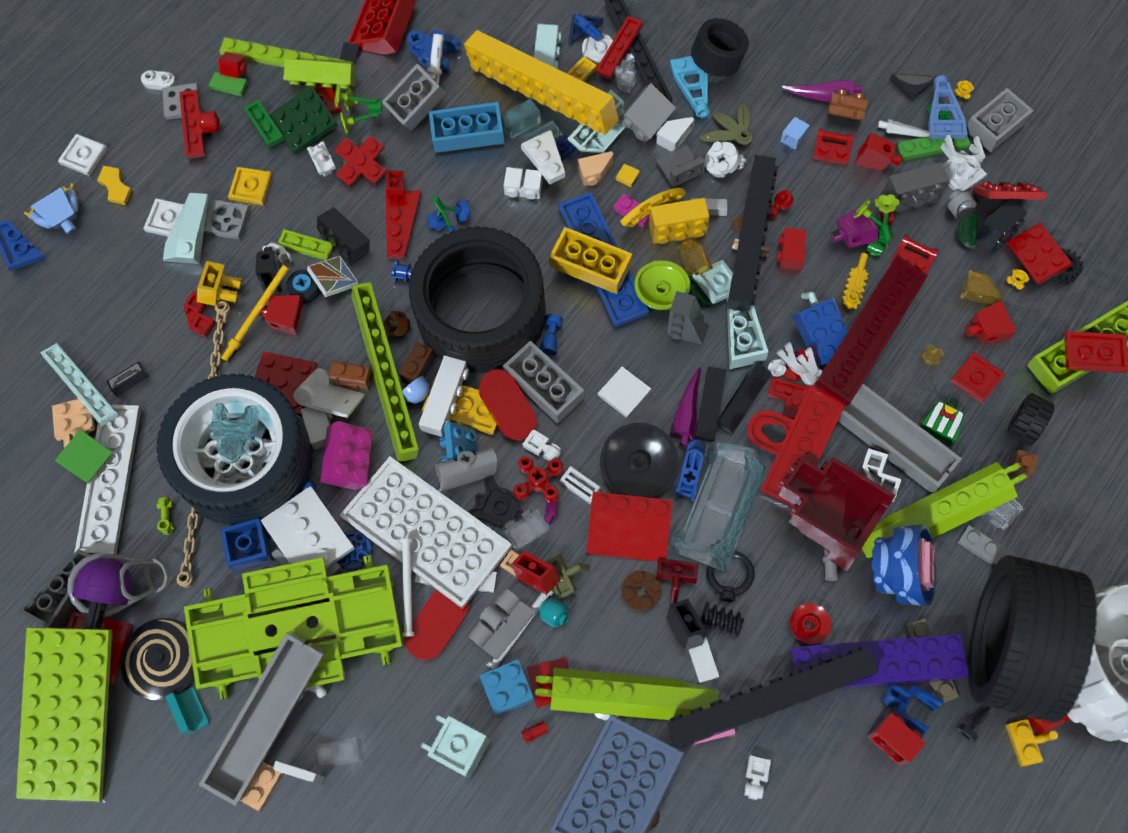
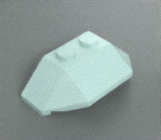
M612 90L608 94L614 97L618 122L606 135L595 132L592 128L580 124L567 139L580 151L603 153L625 128L622 120L619 118L624 112V101Z

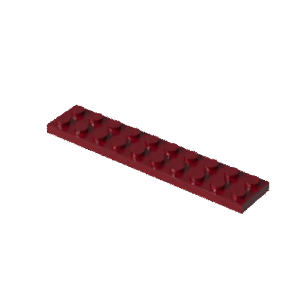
M897 255L814 384L848 406L928 276Z

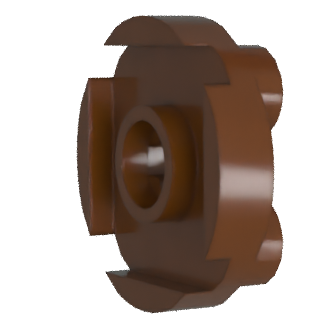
M634 571L628 575L621 588L622 598L626 606L636 612H644L656 607L662 594L661 583L653 574L646 571ZM645 587V591L647 592V594H642L641 596H638V591L636 589Z

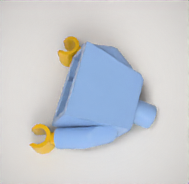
M70 183L71 187L68 189L63 186V189L60 187L31 205V212H24V214L47 229L53 227L55 230L62 227L67 234H70L76 230L72 220L77 218V190L72 183Z

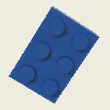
M833 298L792 316L806 347L812 349L817 367L828 363L848 332Z

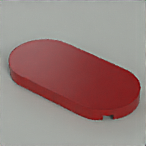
M499 369L487 372L481 378L478 390L483 403L505 437L516 441L525 440L531 431L536 429L537 419L533 409L514 378L508 372Z
M435 590L412 623L414 637L405 638L406 647L410 654L422 661L440 656L466 618L469 611V602L462 609L438 590Z

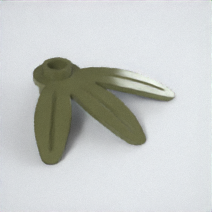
M745 104L739 105L737 113L738 124L724 113L713 112L714 119L727 130L712 131L700 137L704 142L736 140L740 146L748 145L753 138L752 133L748 130L750 122L749 109Z

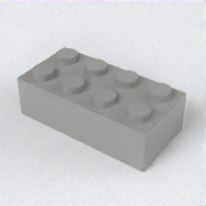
M531 341L503 365L504 371L514 378L519 388L557 424L585 398L584 389Z

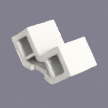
M868 448L862 466V474L897 495L901 479L883 473L888 454Z

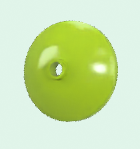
M653 261L638 271L635 277L634 288L637 297L648 307L657 310L671 309L676 291L689 294L690 279L685 270L673 262Z

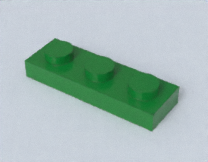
M259 100L244 107L246 114L269 148L285 140Z

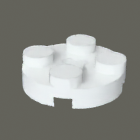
M715 142L705 157V167L711 175L719 178L725 177V174L729 172L730 174L733 173L740 163V155L737 148L729 142ZM722 157H725V161H719Z

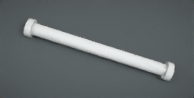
M412 538L400 539L403 557L404 632L402 637H414V632H412L410 552Z
M552 590L547 595L543 593L539 595L531 606L535 614L497 660L493 658L491 662L486 664L491 670L498 667L536 615L542 602L553 595L554 592Z

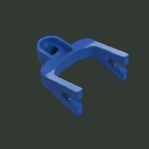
M891 685L883 697L884 704L888 707L897 706L895 714L900 715L906 721L905 725L911 730L915 729L923 736L929 729V726L907 715L909 701L913 697H917L935 712L944 700L917 686H912L906 691L899 685Z

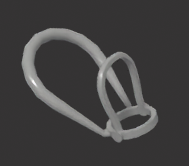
M95 553L83 558L73 567L68 578L67 592L72 604L80 612L88 615L89 606L85 605L79 598L72 596L77 575L82 567L94 559L103 557L113 558L120 562H128L122 566L119 572L121 591L123 596L129 599L126 606L114 605L106 608L104 617H108L122 611L153 592L157 593L165 590L170 583V571L167 564L158 558L148 560L112 553ZM153 563L159 564L163 569L164 582L161 587L155 586L151 581L150 568ZM131 565H145L144 579L149 590L132 596L125 589L124 572Z

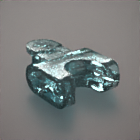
M215 404L210 426V437L212 440H217L216 449L224 462L229 464L237 462L241 458L244 442L254 441L259 418V411L256 405L246 406L244 414L239 419L229 420V413L225 404Z

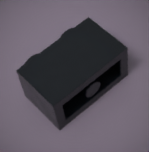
M689 599L670 604L666 618L684 651L703 645L707 631Z

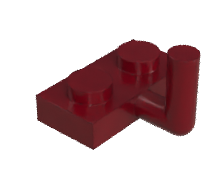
M658 559L656 578L672 580L671 603L678 602L680 582L697 583L699 563Z

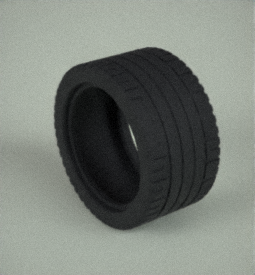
M475 226V228L466 227V229L461 228L458 231H451L449 234L446 233L441 238L436 239L418 257V261L415 262L409 279L410 304L425 345L433 349L435 356L442 361L444 356L466 361L469 372H489L503 368V365L529 341L534 344L537 343L538 337L542 333L541 330L544 327L546 315L543 276L535 255L517 237H513L512 234L505 233L503 230L490 229L484 226L483 228H480V226ZM488 270L501 273L513 280L523 292L521 304L513 316L503 324L486 331L470 332L459 330L445 323L435 313L437 300L447 284L456 277L471 271Z
M1006 555L997 562L982 591L970 640L968 684L971 697L977 704L1051 723L1058 722L1067 716L1082 691L1095 644V628L1097 626L1096 594L1091 579L1085 573L1011 555Z

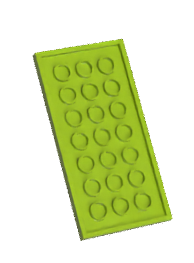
M27 628L16 799L101 801L103 799L112 629Z

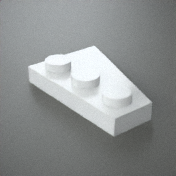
M551 130L521 144L523 152L549 184L565 177V170Z

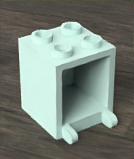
M437 715L435 719L444 724L432 747L424 743L420 747L429 751L427 756L471 779L490 740L484 734L450 716L444 719Z

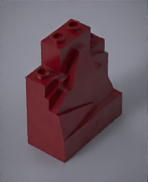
M833 456L828 463L824 461L820 468L801 458L798 464L794 462L789 470L790 476L788 478L784 476L779 484L781 490L778 495L794 505L789 513L792 515L789 523L797 527L799 532L823 546L828 553L827 559L848 571L896 495Z

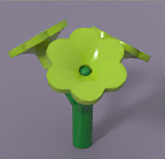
M891 194L887 196L880 195L878 199H875V206L884 212L883 222L874 217L872 212L867 209L871 200H866L857 209L853 217L857 218L863 214L865 217L871 218L881 227L884 240H891L892 237L887 223L888 213L896 210L900 203L899 199H895V196Z

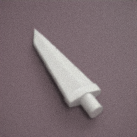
M888 119L887 122L879 120L877 126L886 129V133L916 137L929 136V131Z

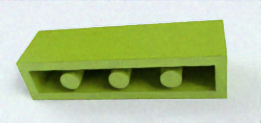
M285 59L284 80L289 81L290 85L300 86V83H306V86L312 85V87H316V84H322L324 88H333V85L339 84L340 89L348 90L349 87H355L356 65Z

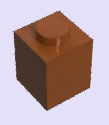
M1018 450L1011 457L1009 466L1019 463L1021 467L1007 475L1017 477L1021 474H1026L1030 478L1034 474L1038 456Z

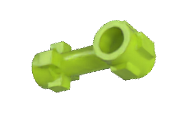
M168 497L159 498L157 503V509H161V520L157 524V529L164 535L172 534L175 529L174 524L170 522L169 508L173 507V502Z

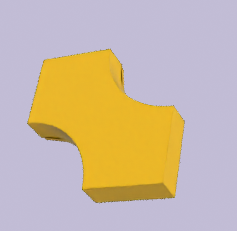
M103 166L97 181L99 184L107 187L108 201L126 205L132 189L122 183V171L118 168Z

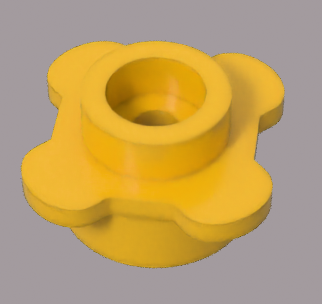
M959 81L954 94L964 97V99H969L974 86L969 81Z
M1014 269L1012 275L1007 278V283L1013 284L1019 290L1023 289L1024 283L1029 281V276L1026 272Z

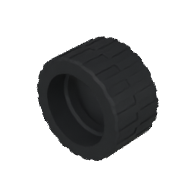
M723 18L709 19L702 24L691 48V57L698 68L707 74L718 77L733 75L738 70L748 50V36L739 25ZM714 45H718V46L724 48L726 51L721 50V49L715 47Z

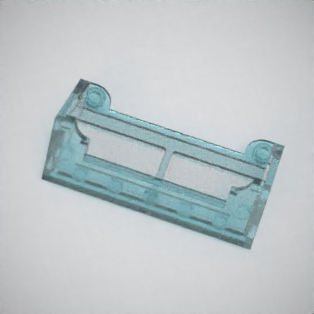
M711 442L710 447L706 451L709 467L683 531H677L673 535L671 545L680 555L727 572L766 467L755 448Z

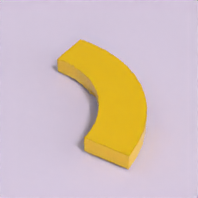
M673 188L658 193L631 210L620 222L623 226L634 227L639 221L650 214V207L679 202L686 195V191L683 188Z

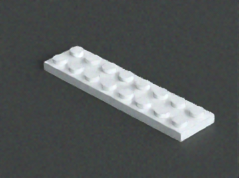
M111 405L117 412L118 417L103 426L98 423L95 440L112 451L113 454L86 486L75 552L80 549L90 555L95 553L117 554L141 414L140 406Z

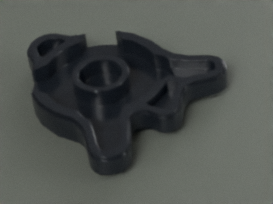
M492 476L485 477L486 493L475 495V507L470 509L468 513L478 520L486 521L495 527H504L514 522H521L525 515L514 493L498 486Z

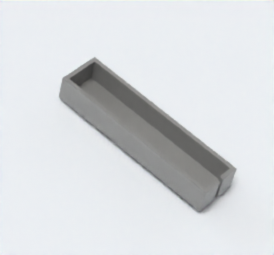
M864 384L861 385L852 402L848 406L845 405L838 422L876 451L888 454L887 459L932 494L962 460L961 457Z
M293 631L286 633L198 784L199 786L234 806L242 800L327 653L326 650L312 642L305 644L307 639Z

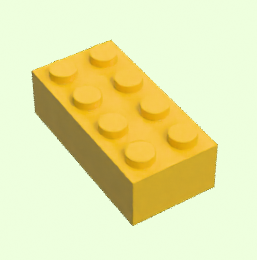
M564 227L549 256L550 268L617 294L632 265V253Z

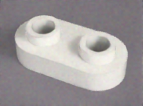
M149 70L141 75V81L148 89L163 90L162 88L176 86V79L170 72Z

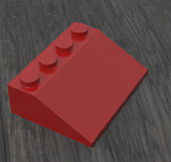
M364 0L347 43L359 45V50L379 54L397 53L417 0Z
M593 492L587 554L657 562L659 558L666 559L673 500Z

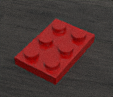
M1040 222L1007 241L1008 247L1037 285L1072 266V262Z
M1066 331L1064 333L1066 370L1125 374L1128 372L1126 335Z

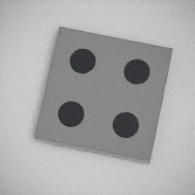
M197 83L162 88L165 119L182 118L179 92L197 90L199 95Z

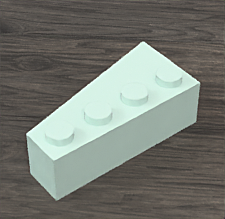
M750 306L749 313L727 309L729 369L751 365L756 361H766L769 352L754 306Z

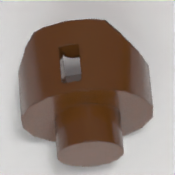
M391 310L383 322L386 335L403 336L409 330L410 320L404 312Z

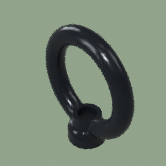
M725 550L711 558L707 565L706 576L710 586L720 594L719 600L732 603L736 601V596L745 593L751 587L755 571L752 562L746 555L734 550ZM734 558L743 563L747 576L742 585L734 588L722 586L717 582L714 570L721 560Z

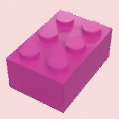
M340 421L327 426L321 473L322 483L352 490L367 486L372 430Z

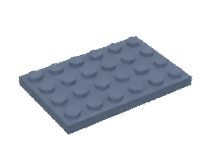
M610 715L550 832L647 833L685 754Z

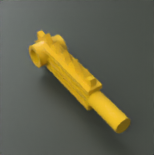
M866 253L861 254L858 266L855 269L851 268V272H849L851 277L847 278L849 284H845L847 290H844L843 293L846 296L841 298L844 301L842 305H845L848 309H857V305L861 304L859 299L863 298L861 293L865 292L863 287L867 284L864 281L869 279L867 277L869 273L865 270L868 254Z

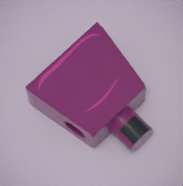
M856 208L838 218L837 230L831 232L830 236L834 243L843 240L847 247L852 248L878 241V227L871 218H867L863 214L854 218L853 216L858 209Z

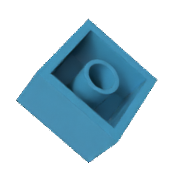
M518 659L479 675L496 718L535 701Z

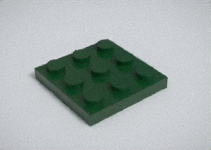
M312 85L269 114L295 155L339 126Z

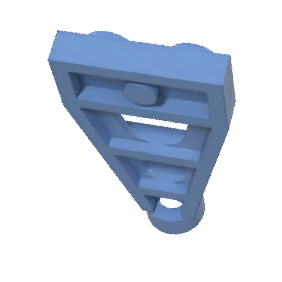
M945 75L937 76L934 79V94L928 121L929 138L945 139L947 135H951V139H966L968 135L966 120L948 82V77ZM939 97H948L950 104H939ZM939 111H951L954 120H939Z

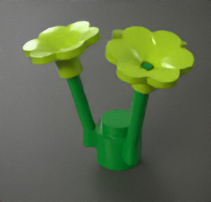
M337 84L335 107H338L340 100H344L347 111H350L354 104L364 103L367 104L368 112H371V114L356 118H346L343 112H340L346 134H349V125L371 117H378V113H382V99L355 97L350 88L346 93H341L340 85Z

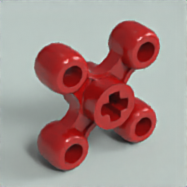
M529 456L521 457L518 462L519 469L522 473L527 474L529 478L525 483H519L514 487L516 499L524 501L535 490L538 492L542 491L548 503L557 502L560 497L559 490L549 484V479L563 473L564 466L562 461L552 459L548 466L543 469L540 467L535 468L534 462Z

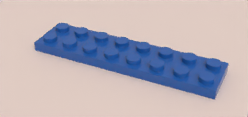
M592 192L558 204V208L569 229L618 248ZM628 271L617 294L595 286L614 327L649 315L647 306L636 295L635 281L630 271Z

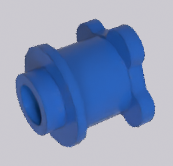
M395 260L391 276H393L394 281L400 278L408 282L414 268H412L411 264H399V260Z

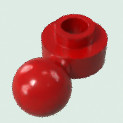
M780 191L774 198L775 204L768 205V207H771L769 219L777 217L779 209L789 208L793 204L794 197L790 191Z

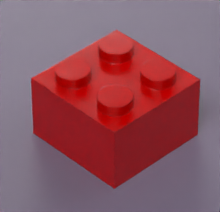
M890 713L880 719L867 737L901 766L910 763L926 742L922 740L923 736L915 729L911 730L905 725L906 721L900 715Z

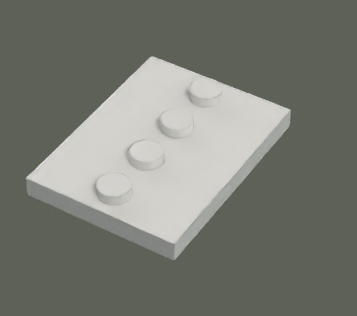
M311 486L260 520L290 564L324 557L327 569L355 549Z

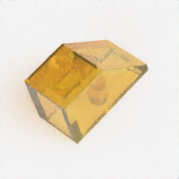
M686 240L682 242V245L677 246L682 266L696 276L713 269L711 262L698 242Z
M969 270L963 281L960 298L991 306L1002 301L1003 295L988 275L982 274L979 271Z

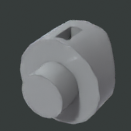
M957 190L949 196L951 201L948 203V208L955 218L963 210L975 208L977 205L969 192L961 193L960 190Z

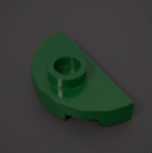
M970 214L968 217L963 218L956 230L960 242L972 249L976 246L978 214Z
M690 275L689 295L695 296L699 304H713Z

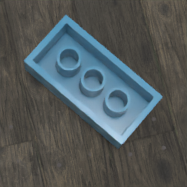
M499 102L429 111L435 153L504 144Z

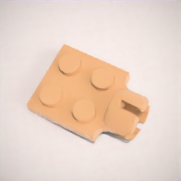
M79 399L52 406L54 436L57 441L63 440L64 448L79 430H82L87 435L90 432L96 431L94 417Z

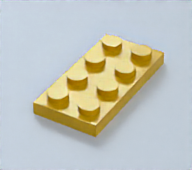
M462 385V394L460 397H457L455 402L457 403L456 411L454 414H451L449 420L494 436L497 424L483 403L478 390ZM430 389L429 394H428V396H427V398H426V401H425V403H424V405H423L422 412L424 411V408H425V406H426V403H427V400H428V398H429L431 389Z

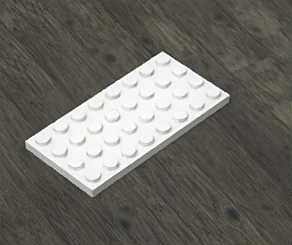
M389 457L367 482V486L361 489L339 515L344 521L363 533L368 539L402 564V544L400 539L412 538V543H410L411 571L462 609L512 547L510 542L392 457Z

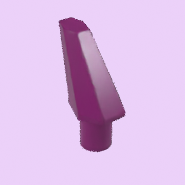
M557 502L547 503L545 509L547 514L543 519L544 523L550 525L553 518H558Z

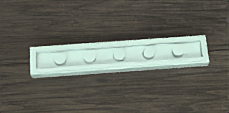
M58 343L40 352L43 358L101 426L118 417L114 408Z

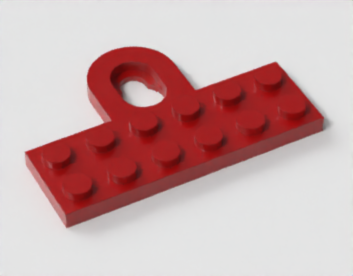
M810 385L794 420L771 410L760 411L751 418L748 424V435L751 442L758 448L776 455L775 461L760 490L761 492L794 507L793 504L778 495L781 490L779 484L784 476L787 478L790 476L789 470L794 462L798 464L801 458L817 466L845 407L842 402L826 391ZM778 424L782 426L786 431L785 439L780 443L771 442L762 433L763 425Z

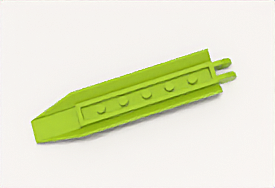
M996 462L888 515L876 525L862 550L867 558H872L875 539L877 537H893V530L897 526L925 524L928 526L933 539L1017 498L1018 495L1014 485L1028 477L1026 474H1021L1010 480L1007 474L1017 471L1021 467L1020 464L1016 463L1003 469Z
M553 668V677L537 676L536 681L539 683L552 684V690L540 688L535 690V694L551 697L550 710L670 720V718L680 714L683 717L691 715L690 711L698 707H702L703 710L711 707L710 703L719 700L718 690L673 678Z

